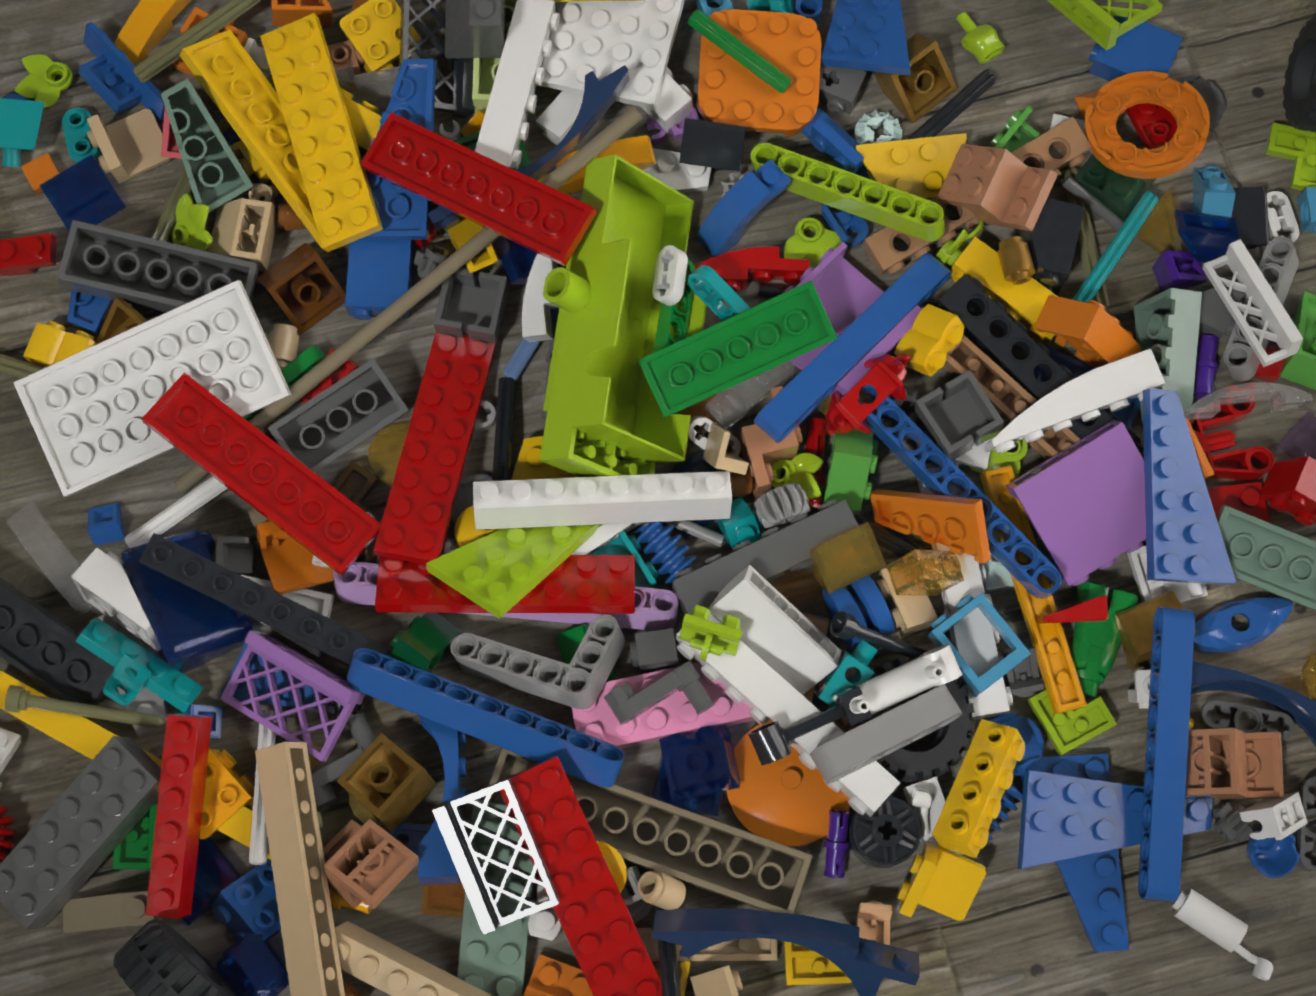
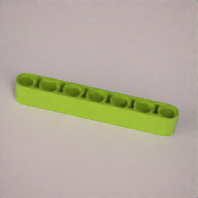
M760 143L751 151L750 155L754 172L764 165L762 164L763 162L771 159L791 179L790 186L785 189L787 191L924 241H937L944 235V213L942 207L936 202L770 143ZM847 190H850V191H851V192H849V193H842V192L847 191ZM878 200L877 203H869L871 201ZM901 210H906V211H907V212H905V213H897V212H899V211H901ZM929 220L935 221L934 223H925Z

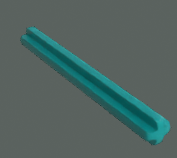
M1149 191L1142 195L1072 300L1087 303L1088 300L1093 299L1158 203L1159 199L1156 195Z

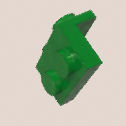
M157 802L114 849L113 870H150Z

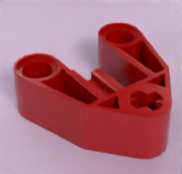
M1237 388L1196 412L1189 421L1214 471V475L1209 478L1256 481L1262 478L1274 466L1275 460L1272 452L1263 446L1244 450L1237 449L1212 456L1210 452L1235 447V435L1231 433L1230 429L1204 435V432L1242 421L1254 409L1256 404L1253 393L1248 389ZM1232 400L1239 401L1243 406V411L1235 409L1232 405ZM1250 459H1258L1262 464V469L1254 468Z

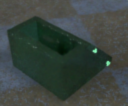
M1093 154L1090 155L1074 178L1075 181L1124 221L1142 195L1150 189L1157 179H1139L1121 175L1104 166Z

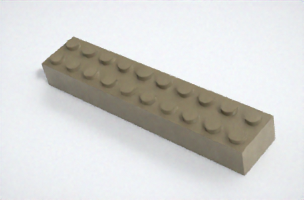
M502 748L489 786L526 770L539 762ZM565 773L596 841H602L613 846L621 854L624 861L651 871L663 872L687 884L762 911L794 913L813 855L617 785L609 788L600 787ZM500 791L494 792L490 801L504 802Z

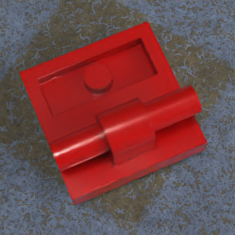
M1145 103L1126 109L1130 121L1145 146L1144 148L1156 149L1165 145L1174 137L1177 130L1176 120L1171 112L1162 106Z

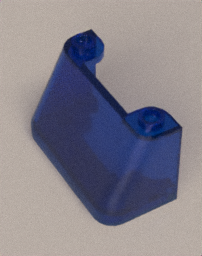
M200 527L165 537L214 562L211 549L216 547L209 530L203 531ZM148 543L121 553L167 661L174 669L184 674L244 645L249 631H253L247 615H240L237 610L140 564L139 560Z

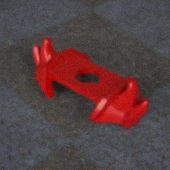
M885 354L865 361V368H872L841 398L838 391L831 395L832 399L825 414V419L828 422L826 427L827 433L829 435L836 433L844 435L858 429L866 434H870L871 428L865 418L889 395L899 400L906 399L903 382L907 375L905 367L909 362L910 356L901 354L894 357L890 354ZM865 385L873 386L877 393L876 399L872 403H863L861 405L857 401L860 389Z

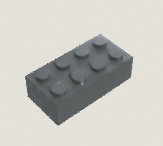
M373 358L268 427V429L284 450L315 473L409 410Z

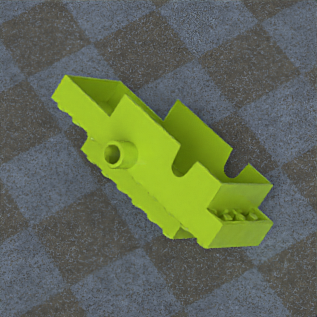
M615 154L595 158L587 164L581 201L594 207L597 213L566 264V269L558 267L548 273L543 290L544 298L558 306L559 313L543 411L547 412L540 461L579 477L654 474L656 463L685 461L691 415L672 414L664 418L638 360L652 354L654 350L661 302L656 300L652 294L657 256L668 245H673L683 252H687L694 201ZM694 292L686 338L704 329L707 305ZM670 325V334H671V337L673 338V337H674V329H673V326Z

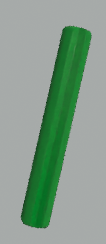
M695 10L688 20V24L779 93H784L792 81L789 76L702 11Z

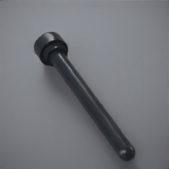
M843 611L836 613L830 624L831 634L843 640L856 637L911 659L928 652L861 626L855 616Z

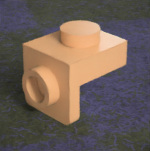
M878 901L860 903L856 917V926L860 927L859 937L890 945L892 905H885Z

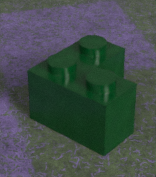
M426 613L422 617L417 615L409 624L406 632L400 630L396 634L390 645L394 649L387 656L432 673L435 666L451 652V643L462 630L438 613Z

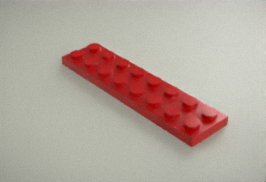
M392 112L360 163L365 170L563 266H566L597 213L594 207Z
M435 332L375 543V555L426 564L440 557L495 355L496 345L494 343L469 339V336L465 335L463 338Z
M183 373L142 417L145 425L340 576H343L379 533L381 524L186 373Z
M570 555L507 613L634 614L635 555ZM380 556L375 597L376 612L489 613L429 573L426 564Z
M555 755L508 777L512 781L561 902L553 906V909L593 996H662V985L558 756ZM505 789L499 790L508 807L510 801ZM512 808L510 814L515 816V813ZM514 823L521 837L522 830L520 825ZM524 840V845L528 847L526 840ZM529 855L530 858H531V861H532L533 865L535 866V862H534V860H533V857H532L531 855Z

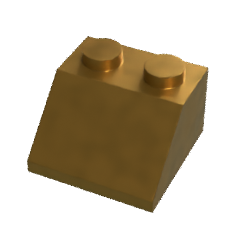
M917 33L906 41L911 76L873 71L882 92L912 124L958 89L937 41Z
M382 733L337 780L354 799L391 832L401 824L437 784L420 764Z

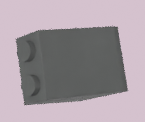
M446 0L445 58H501L506 41V0Z

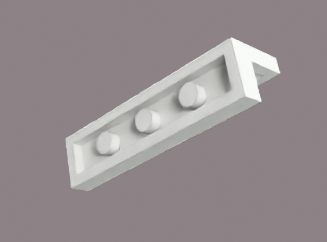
M1241 239L1229 244L1226 255L1203 265L1202 269L1263 367L1298 353L1303 337ZM1228 264L1234 274L1232 281L1219 277L1215 269ZM1232 289L1246 293L1249 298L1247 305L1235 302L1230 296ZM1247 314L1261 317L1264 322L1263 329L1249 326L1246 321ZM1263 338L1276 342L1281 350L1267 355L1261 345Z

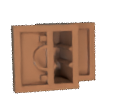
M961 144L937 199L946 205L966 207L987 224L1033 231L1058 175L1051 169L1026 166L1007 149Z
M783 386L770 389L768 403L783 389ZM756 424L741 427L739 442L743 459L749 463L747 469L752 477L754 501L772 488L771 481H774L772 465L777 461L783 459L792 460L796 457L797 451L800 450L799 443L802 442L799 425L780 443H776Z
M1237 728L1189 730L1185 797L1210 796L1218 800L1284 798L1281 733H1244Z
M352 819L323 848L324 869L327 875L328 887L354 908L363 901L374 910L419 863V858L414 852L371 819L363 826H360Z

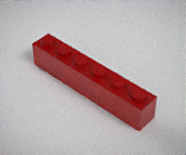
M184 713L167 714L146 906L147 916L179 919L190 915L192 912L212 716Z

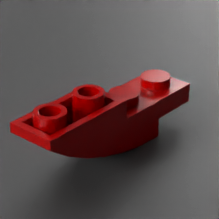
M52 233L0 240V276L35 273V268L56 265V236Z
M754 247L714 256L694 267L695 270L701 265L711 267L737 293L740 290H746L748 279H753L758 283L784 280L787 284H799L801 276L810 267V260L779 258L780 247Z

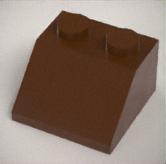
M307 243L301 245L257 277V280L292 326L298 329L297 332L300 335L345 303L346 293L319 254Z

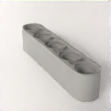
M1279 236L1269 241L1258 266L1267 282L1277 280L1269 285L1282 305L1299 266V258L1293 241L1285 236ZM1282 254H1287L1285 257L1277 258ZM1246 296V299L1244 301L1245 305H1247L1248 303V296ZM1247 314L1246 321L1248 325L1262 330L1264 322L1261 317ZM1235 324L1224 351L1223 359L1230 376L1234 380L1247 381L1256 374L1260 361L1238 325ZM1263 338L1261 345L1265 350L1269 340ZM1239 360H1246L1243 364L1235 365Z
M941 685L822 744L813 750L810 756L825 782L830 784L948 725L962 715V711L946 685Z

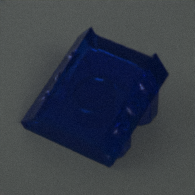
M726 724L715 727L704 726L696 731L682 734L676 733L659 739L673 802L740 788L741 778L737 768L731 733Z
M247 933L240 941L225 950L223 958L217 962L216 970L228 982L237 996H278L287 987L288 973L282 968L263 942L262 937L264 934Z

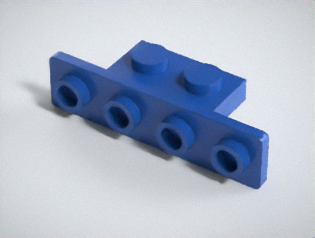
M93 22L87 23L83 42L97 58L80 65L78 74L116 114L141 103L146 109L152 111L158 121L163 120L165 106L161 96L162 91L158 90L149 80L145 83L140 82L132 70L135 65L128 59L126 54L119 50L110 41L107 34L100 30Z
M817 106L813 121L806 129L800 132L812 142L817 150L830 158L837 168L870 179L866 173L868 170L863 164L864 157L853 148V146L860 144Z

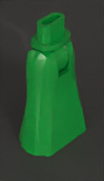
M1083 582L1077 586L1076 603L1099 595L1107 596L1108 619L1105 621L1075 622L1071 656L1083 694L1096 697L1099 684H1104V678L1111 671L1121 644L1114 614L1135 606L1139 597L1115 589L1108 592L1109 588Z

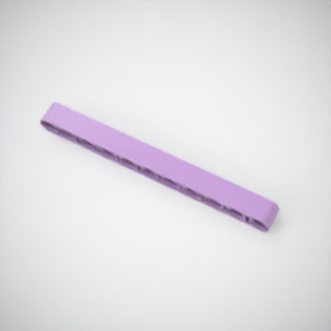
M354 562L343 576L333 571L338 599L346 603L375 606L379 564ZM635 587L634 614L607 615L615 617L620 628L651 631L671 629L678 622V597L675 593L666 589ZM463 613V614H474V615L494 616V615H492L491 613ZM506 613L502 617L588 625L596 617L604 614Z

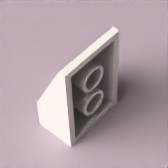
M96 548L71 576L83 599L158 652L162 647L128 578L130 574L122 567L124 562L113 552L109 551L105 554Z

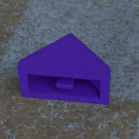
M1167 250L1160 255L1152 267L1161 292L1169 288L1185 289L1208 281L1197 253Z

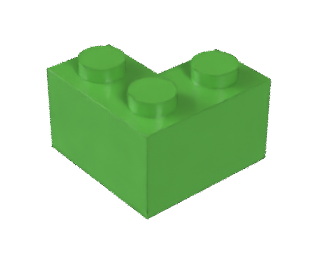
M858 429L844 435L834 434L823 504L831 500H835L836 503L846 500L850 510L861 511L863 499L869 500L872 482L867 481L869 473H875L879 441L878 439H873L874 432L872 430L870 434H866Z

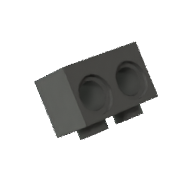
M673 628L635 634L636 643H630L633 667H640L641 674L678 667Z

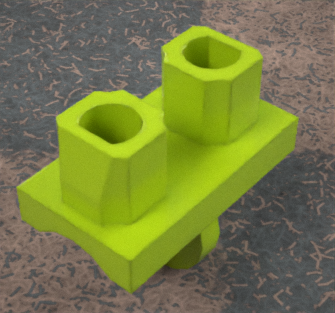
M695 605L690 614L685 613L679 639L690 642L689 647L702 650L699 660L706 661L708 653L721 656L723 652L736 656L743 632L740 630V618L724 615L721 624L709 621L711 611L699 605Z

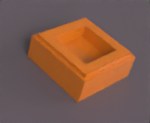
M48 152L21 166L37 195L64 181Z

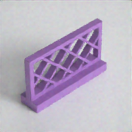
M250 630L244 641L248 646L220 699L289 742H307L309 754L322 762L327 761L355 705L361 704L366 694L349 687L343 678L266 632ZM256 653L262 657L265 671L252 675L250 662ZM284 670L288 673L291 686L278 690L274 673ZM267 675L271 693L257 696L254 679ZM247 682L250 699L241 702L232 697L238 685ZM309 685L314 689L316 702L303 706L299 688ZM292 691L296 708L283 712L279 695ZM322 694H324L325 696H327V697H329V698L323 699V695H322ZM272 697L276 715L265 717L262 715L259 701ZM335 701L344 706L338 719L329 721L325 704ZM318 706L322 724L309 728L304 710ZM298 713L302 730L291 733L287 730L284 717ZM323 728L326 742L322 749L319 750L313 746L310 732Z

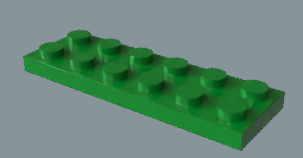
M811 280L638 361L665 418L838 338Z

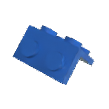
M267 859L266 864L257 865L223 889L211 906L217 921L228 927L234 935L236 944L242 950H246L251 957L262 950L264 947L262 943L281 930L270 859Z

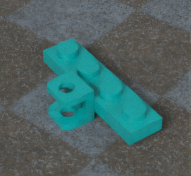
M97 617L87 625L76 640L78 644L115 667L112 675L103 687V693L122 706L132 703L143 687L185 713L203 689L201 685ZM115 688L123 689L125 694L118 693Z

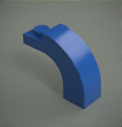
M771 159L754 173L752 171L748 172L711 210L701 225L696 240L713 257L728 252L739 243L741 234L750 220L766 204L789 187L791 179Z

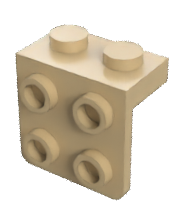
M143 109L107 126L104 125L98 114L87 119L91 130L86 133L93 147H99L103 154L98 157L105 173L111 172L119 184L163 165L172 159L161 156L163 134L150 109Z

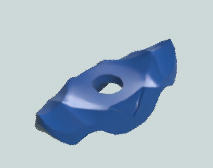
M1252 597L1219 605L1195 621L1194 648L1202 653L1234 652L1260 643L1285 622L1292 611L1293 604L1282 598ZM1239 614L1246 617L1248 620L1246 631L1239 632L1232 627L1231 619L1234 615Z

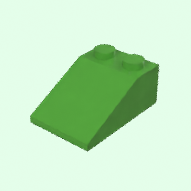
M1304 291L1293 323L1303 337V341L1298 353L1285 358L1279 377L1316 390V295Z

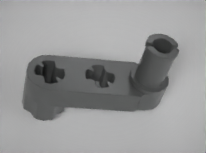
M691 661L671 671L637 694L629 682H626L604 696L605 701L621 725L635 719L677 691L684 692L697 715L702 714L715 705L700 683L701 677Z
M363 712L353 715L346 722L358 745L356 750L311 774L317 811L328 807L339 799L333 785L338 783L339 777L378 737H375Z

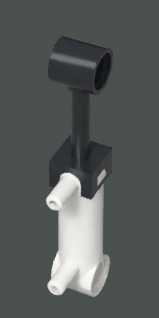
M942 645L925 652L919 658L857 686H850L832 694L831 697L835 706L784 730L780 726L779 721L766 724L751 731L749 737L761 765H766L792 753L789 741L840 718L844 726H854L872 718L873 714L923 691L951 682L962 676V673L950 645Z

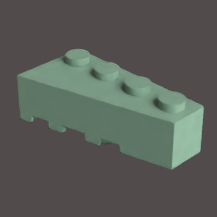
M187 77L162 91L161 96L196 204L208 205L209 212L254 187L189 78Z
M1169 288L1134 306L1136 342L1142 347L1140 352L1151 348L1165 381V384L1158 389L1177 391L1185 418H1188L1190 421L1202 292ZM1141 401V424H1143V401Z

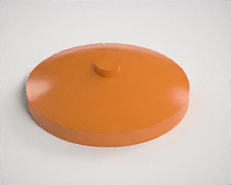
M759 724L741 738L735 746L727 765L725 787L733 814L749 833L788 847L804 846L822 839L828 835L829 810L835 809L836 812L838 810L848 811L850 807L848 801L850 798L841 790L838 793L832 790L823 781L824 778L817 768L811 770L805 766L798 758L800 753L791 745L792 753L775 762L761 765L749 737L751 731L762 726Z

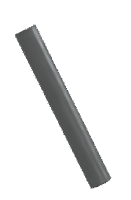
M1068 176L1061 185L1117 232L1125 222L1071 176Z

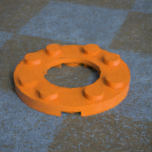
M1156 71L1128 73L1109 81L1098 90L1097 96L1088 105L1085 114L1084 132L1091 145L1090 150L1092 154L1110 170L1132 178L1153 179L1169 176L1181 171L1201 154L1209 134V111L1200 93L1186 81L1182 84L1168 78L1169 74ZM1145 103L1162 106L1171 112L1176 120L1177 130L1174 137L1165 145L1156 149H1147V147L1139 149L1132 143L1124 142L1117 133L1116 122L1127 108Z

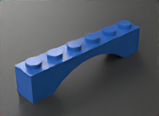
M419 715L423 728L433 738L443 759L445 783L442 802L466 795V789H461V777H466L467 772L466 757H461V746L466 745V734ZM467 803L460 805V810L466 809ZM435 819L429 832L418 844V879L421 885L460 883L459 874Z

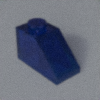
M1178 209L1174 212L1178 234L1198 262L1207 263L1226 255L1229 244L1239 240L1235 218Z

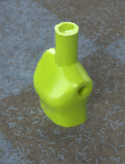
M962 12L957 16L956 20L966 32L961 40L962 46L975 56L980 65L986 64L1004 51L1005 46L999 40L996 30L991 25L976 26L966 12Z

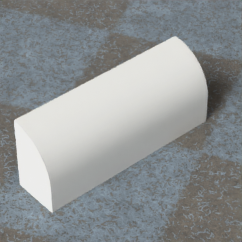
M750 564L723 588L709 608V611L721 622L724 615L740 618V630L743 631L740 640L802 695L838 667L841 650Z

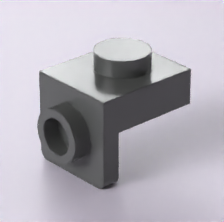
M1032 644L1024 645L1031 655L1005 674L1006 686L1010 687L1013 695L1019 697L1033 696L1036 694V691L1045 689L1044 682L1039 678L1036 650ZM1011 648L1001 650V655L1005 658L1013 651Z

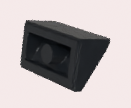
M1265 186L1233 188L1236 195L1230 221L1231 243L1241 239L1247 250L1266 246L1269 243L1267 188Z

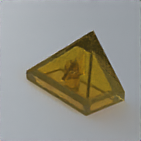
M1171 192L1164 193L1136 236L1160 255L1167 250H1182Z

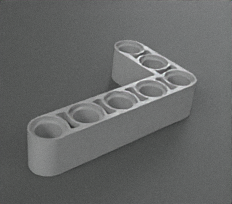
M604 614L599 615L591 622L570 664L471 633H463L455 637L450 648L462 671L583 710L591 707L596 702L624 647L625 638L615 617Z

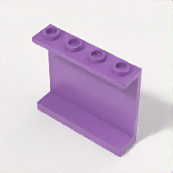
M844 242L835 250L829 248L821 257V263L815 269L812 266L808 268L801 276V282L796 286L798 287L812 280L837 337L884 293L843 258L847 249V245ZM793 286L788 287V288L784 291V293L787 292V291H789V290L794 289V287H793ZM917 305L837 384L830 396L835 391L840 393V398L846 394L872 368L866 369L864 366L865 361L868 359L877 358L885 354L892 355L901 338L912 328L914 320L922 308ZM833 341L790 361L802 371Z
M1110 421L1005 485L1010 495L1017 498L1059 569L1062 578L1061 582L1068 586L1082 584L1089 579L1091 572L1098 568L1105 569L1110 567L1117 561L1116 557L1124 552H1134L1144 544L1142 542L1146 539L1144 459L1123 422Z

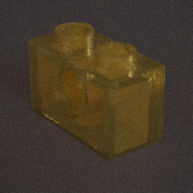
M913 550L886 566L896 595L936 596L964 581L960 570V562L955 553L950 551Z

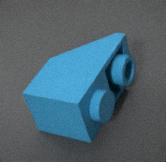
M1207 165L1203 168H1193V214L1198 225L1230 227L1236 192L1224 169L1212 165Z

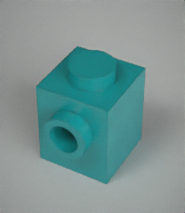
M742 497L732 500L730 519H716L721 534L725 535V540L732 550L733 547L744 541L750 540L752 544L762 539L758 528L762 525V522H760L756 514V509L750 510Z

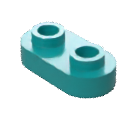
M75 107L68 110L62 118L67 150L75 164L81 167H88L99 160L98 157L101 155V150L99 147H93L86 133L91 130L87 119L92 116L86 109ZM81 118L78 124H73L75 119ZM87 145L84 151H78L80 146Z

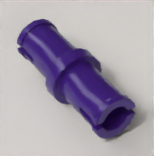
M1201 335L1198 337L1199 343L1193 396L1199 399H1210L1213 397L1214 373L1218 371L1216 354L1219 339L1213 335Z
M833 809L829 810L828 838L824 839V847L827 848L824 876L835 878V875H837V878H844L846 850L850 848V841L847 840L850 812L845 810H838L836 812Z

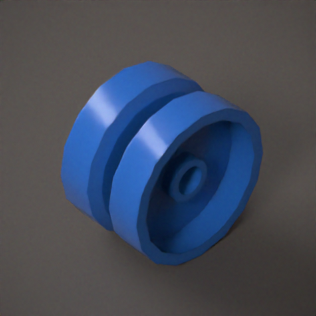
M865 570L850 575L847 578V588L836 582L822 590L823 599L832 619L836 613L843 611L855 616L861 626L884 635H889L895 631L888 606L877 585ZM856 637L844 640L852 651L855 650L861 639Z

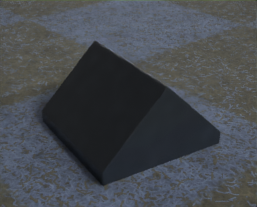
M685 118L679 163L739 171L744 147L745 126Z

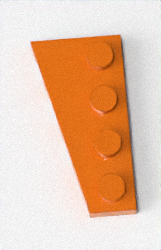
M881 489L870 493L875 523L906 535L916 534L921 536L924 542L932 545L935 543L950 547V552L958 555L966 553L974 556V561L982 564L991 560L981 499Z

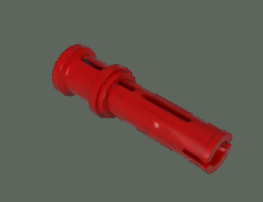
M811 418L807 421L805 453L814 454L824 461L828 422L820 418ZM823 464L817 472L812 474L819 485L821 496L809 500L810 510L807 514L820 512L818 508L821 506L822 489L826 487L825 477L822 476Z

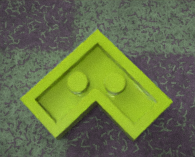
M1272 123L1269 129L1265 155L1294 161L1289 188L1304 191L1307 187H1316V132L1298 130L1291 126Z
M1046 690L1027 700L1059 756L1117 725L1101 696L1083 708L1055 715L1053 714Z

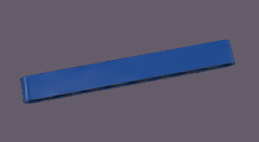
M929 252L925 253L837 337L838 339H835L766 404L755 417L753 423L776 443H780L835 390L837 384L917 305L921 307L947 281L952 271Z
M865 385L859 391V397L866 394L873 397L874 400L876 399V390L871 385ZM889 396L865 418L871 430L934 495L982 500L990 553L1035 598L1045 599L1058 590L1062 581L1058 569ZM891 417L895 420L897 426L887 428L881 423V418ZM905 439L914 440L918 444V449L914 451L906 449L903 441ZM929 461L937 463L940 467V472L930 473L925 468V463ZM947 485H958L962 490V495H951L947 490ZM992 530H1002L1006 535V542H997L992 536ZM1021 552L1027 555L1029 564L1025 566L1018 564L1014 557L1015 553ZM1039 575H1044L1050 579V589H1044L1039 586L1037 582Z
M1158 607L1153 621L1138 877L1139 896L1144 900L1175 902L1180 892L1195 629L1194 613L1189 609Z
M360 648L354 651L346 678L347 685L354 690L539 763L557 755L565 773L597 786L609 788L616 783L625 758L624 752L619 747L368 648Z

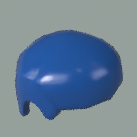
M1292 834L1282 840H1276L1275 837L1256 840L1250 837L1247 845V855L1250 862L1260 873L1268 878H1281L1290 873L1300 858V854L1295 847L1296 839Z

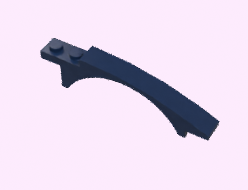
M626 65L601 80H598L593 71L586 74L582 104L577 118L567 135L547 155L516 171L539 180L579 144L613 104L629 81V70ZM441 206L427 213L437 231L442 228L448 230L459 223V218L462 217Z
M1151 658L1142 670H1151ZM1193 661L1191 695L1206 691H1230L1258 698L1288 714L1316 747L1315 700L1294 690L1239 671Z
M681 908L656 910L654 914L651 938L681 945L680 956L687 958L722 942L746 938H767L791 942L824 956L847 975L859 996H876L883 977L915 986L920 977L919 953L874 940L860 938V927L799 914L752 909Z

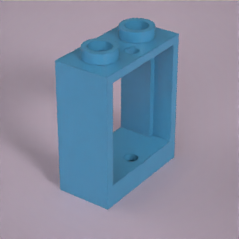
M983 593L975 598L971 594L965 597L956 605L958 611L951 617H948L946 613L940 616L931 624L934 630L927 636L936 648L946 644L950 645L962 673L960 678L975 697L1031 655ZM977 607L1013 651L980 677L975 674L944 635L947 630Z

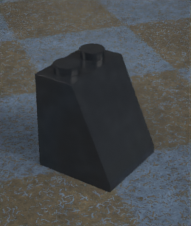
M1047 198L1033 231L1015 229L1016 236L1023 237L1024 242L1028 243L1035 268V273L1031 277L1055 295H1058L1070 273L1085 207Z

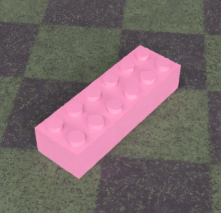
M699 662L693 663V666L701 677L700 683L715 703L714 706L700 715L696 714L694 707L684 692L677 691L635 719L621 725L604 699V696L611 690L626 682H629L637 694L678 667L608 681L591 707L583 710L571 707L577 731L613 744L620 749L755 720L749 714L751 709L742 701L739 704L733 701L725 692L727 687L718 679L713 682L701 671L702 665Z

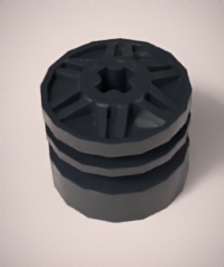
M889 796L871 817L867 813L861 815L856 812L848 826V841H850L853 854L863 864L876 869L891 868L908 860L917 850L921 839V823L915 810L905 801ZM885 823L888 824V829L894 833V835L889 836L886 840L883 839V834L878 832V828L883 827Z

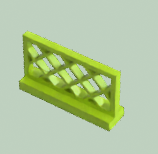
M1047 0L1106 51L1116 45V40L1119 36L1159 14L1163 8V4L1158 0H1107V6H1098L1092 0ZM1111 1L1128 2V8L1111 7ZM1133 3H1142L1149 8L1146 10L1132 9ZM1111 16L1127 17V21L1120 24Z

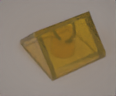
M868 522L810 549L813 576L829 594L886 567Z

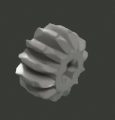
M788 483L769 490V492L762 494L754 502L756 514L766 529L786 526L793 518L808 513L810 510L806 493L802 490L800 484Z

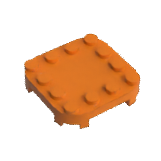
M740 9L713 12L710 15L712 20L789 76L792 81L784 93H779L702 35L700 41L697 109L704 121L745 126V131L784 133V137L796 136L798 132L806 129L815 117L819 102L822 44L816 22L813 19L794 13Z

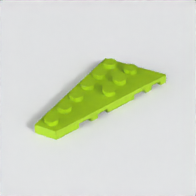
M603 524L503 528L427 562V571L500 619L595 533L597 528Z

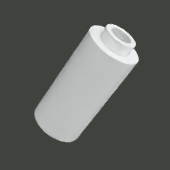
M1191 888L1186 892L1180 890L1177 901L1171 903V907L1174 908L1173 916L1230 953L1238 947L1247 932L1248 925Z

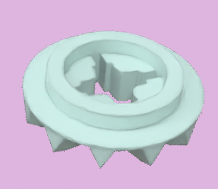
M874 110L869 114L864 113L857 122L854 136L856 142L860 145L898 141L902 139L903 129L900 127L898 118L892 117L889 111L884 113ZM882 124L884 128L883 133L886 136L881 135L874 142V131L871 129L876 130Z

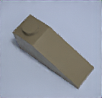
M148 891L70 899L63 907V933L143 927L150 920L159 919L163 921V917L146 915Z

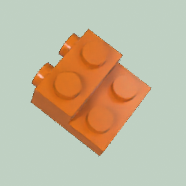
M539 954L523 996H593L581 969Z

